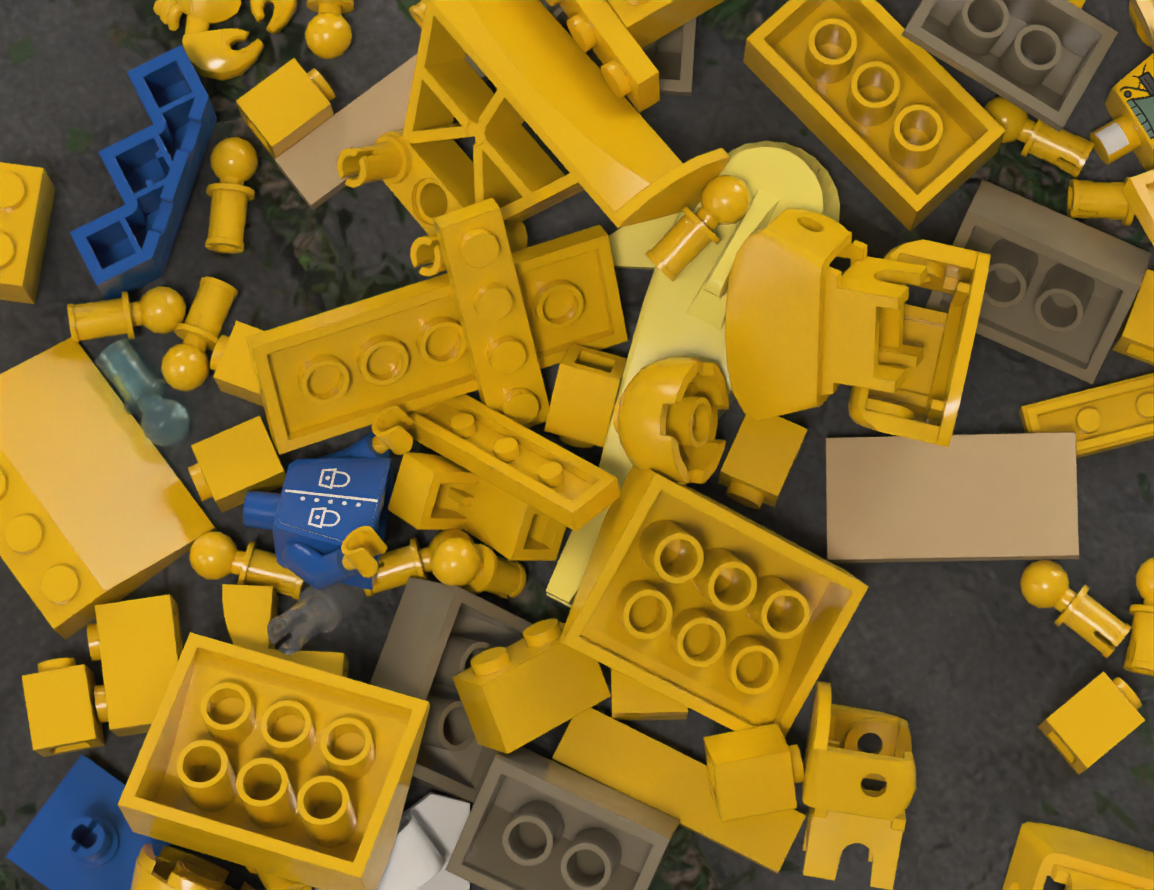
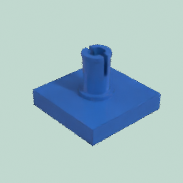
M82 754L6 855V858L50 890H130L136 858L139 856L144 844H152L154 855L158 857L164 845L173 847L174 844L133 832L118 806L126 785Z

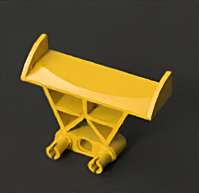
M421 0L426 9L404 129L383 133L372 145L343 149L337 158V171L340 179L359 175L346 180L345 185L355 188L380 180L389 187L428 234L418 237L413 242L410 251L414 268L433 263L423 266L419 270L421 275L428 277L446 271L433 220L435 217L493 198L501 209L512 253L527 248L528 236L522 221L583 190L590 195L617 228L683 212L681 209L685 205L691 210L695 209L701 201L702 190L706 184L721 174L731 157L723 148H719L682 163L625 97L618 98L611 91L600 68L577 45L575 40L540 0ZM466 53L497 88L495 94L465 60ZM454 117L458 120L459 123H453ZM524 120L570 172L569 174L564 175L522 126ZM475 137V144L473 145L474 163L453 139Z

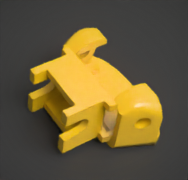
M785 209L766 228L752 232L735 255L728 280L725 317L727 369L733 393L743 412L757 421L819 407L831 394L835 393L840 384L895 393L905 381V369L882 364H895L916 368L923 360L924 348L903 344L904 303L909 297V287L905 286V284L920 286L927 278L928 266L867 256V244L858 240L852 243V232L847 231L843 225L823 214L805 209ZM836 256L851 259V266L842 276L841 271L829 267Z
M921 239L901 244L891 249L884 256L883 259L928 266L925 281L920 286H913L952 294L948 313L904 304L903 344L924 348L923 360L916 368L895 364H882L905 369V381L895 393L852 386L848 410L850 417L856 424L878 432L949 448L981 310L991 258L990 254Z
M817 681L812 699L803 761L802 799L803 803L809 806L802 851H806L803 875L835 881L842 851L848 845L860 843L869 848L868 862H872L870 887L893 890L902 834L906 824L905 809L910 805L917 788L916 766L912 754L911 733L908 722L900 717L880 711L831 704V684ZM866 733H874L882 740L880 748L873 753H866L858 746L859 738ZM863 778L884 781L886 784L882 790L872 791L864 789L861 782Z
M1026 822L1021 825L1002 890H1043L1047 876H1050L1055 882L1065 884L1064 890H1154V852L1073 829L1043 823Z

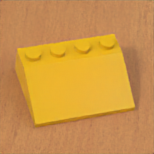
M72 337L0 374V556L51 627L67 640L96 619L95 605L119 602L188 552L199 536L217 530L80 344L73 343Z
M632 466L620 488L621 497L611 504L605 515L560 641L574 650L734 731L778 723L785 738L869 586L841 567L691 487L674 482L650 468L640 471Z
M190 632L120 797L118 806L131 830L138 834L321 890H377L394 847L430 704L425 700Z

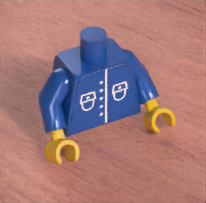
M387 406L373 420L372 432L348 448L316 459H296L288 466L281 494L252 490L247 492L243 508L244 527L273 530L277 563L283 568L289 569L317 590H323L337 583L373 590L381 553H385L388 548L384 540L391 516L388 505L394 488L392 460L388 458L389 449L397 455H403L404 452L411 450L413 437L406 430L413 426V420L399 406Z

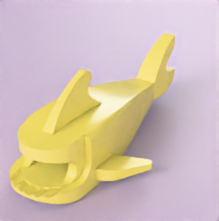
M767 140L744 144L731 150L728 153L731 159L719 176H736L746 184L751 196L750 208L744 218L737 223L730 225L719 224L713 232L721 241L717 245L711 241L677 275L678 278L674 282L658 269L645 253L649 249L651 250L685 215L684 212L622 227L608 236L614 268L654 270L643 300L616 401L623 395L628 383L642 367L665 358L693 357L702 362H712L718 365L726 381L729 406L732 404L736 397L733 393L727 369L725 317L728 280L736 252L752 232L766 228L785 209L815 211L839 223L840 201L837 188L828 171L815 157L803 149L785 142ZM701 201L695 209H692L694 213L702 207ZM718 409V419L726 409ZM612 414L599 468L618 478L620 490L633 465L620 444L619 434L613 425ZM611 505L577 532L572 530L547 586L546 596L569 608L572 607L605 515Z

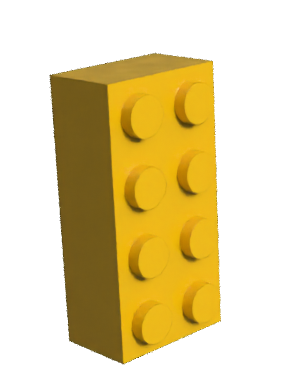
M789 0L746 38L743 62L911 232L998 152L1006 130L925 49L903 37L904 28L876 0Z

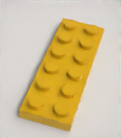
M601 225L512 252L540 369L559 364L571 343L601 350L628 341L609 237ZM447 273L246 337L272 441L279 455L372 425L376 415L387 406L396 405L405 413L478 390Z

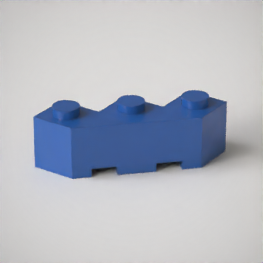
M182 45L127 71L135 92L152 125L99 151L125 205L70 232L95 284L105 300L122 297V291L130 293L163 276L217 121L210 98Z

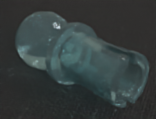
M128 339L118 340L99 354L100 357L95 360V363L106 377L110 379L126 402L124 410L127 414H133L141 410L143 413L141 428L145 437L155 445L163 447L176 445L184 439L189 429L190 421L185 407L175 400L163 399L160 396L165 391L167 383L164 379L155 378L139 358V355L133 349Z

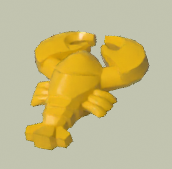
M156 0L154 3V12L160 16V20L164 24H168L171 31H176L179 28L182 14L185 13L187 15L185 35H183L182 40L183 48L194 69L203 77L225 81L241 76L257 61L264 48L261 40L257 38L245 48L232 50V45L236 42L246 41L249 36L248 31L239 28L209 31V25L227 21L235 16L241 6V0ZM250 0L251 12L258 23L264 20L263 10L265 6L269 3L274 4L273 16L266 27V30L273 35L286 27L297 10V0Z

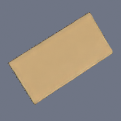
M1076 432L952 435L949 448L900 436L826 438L827 561L831 563L1079 559Z

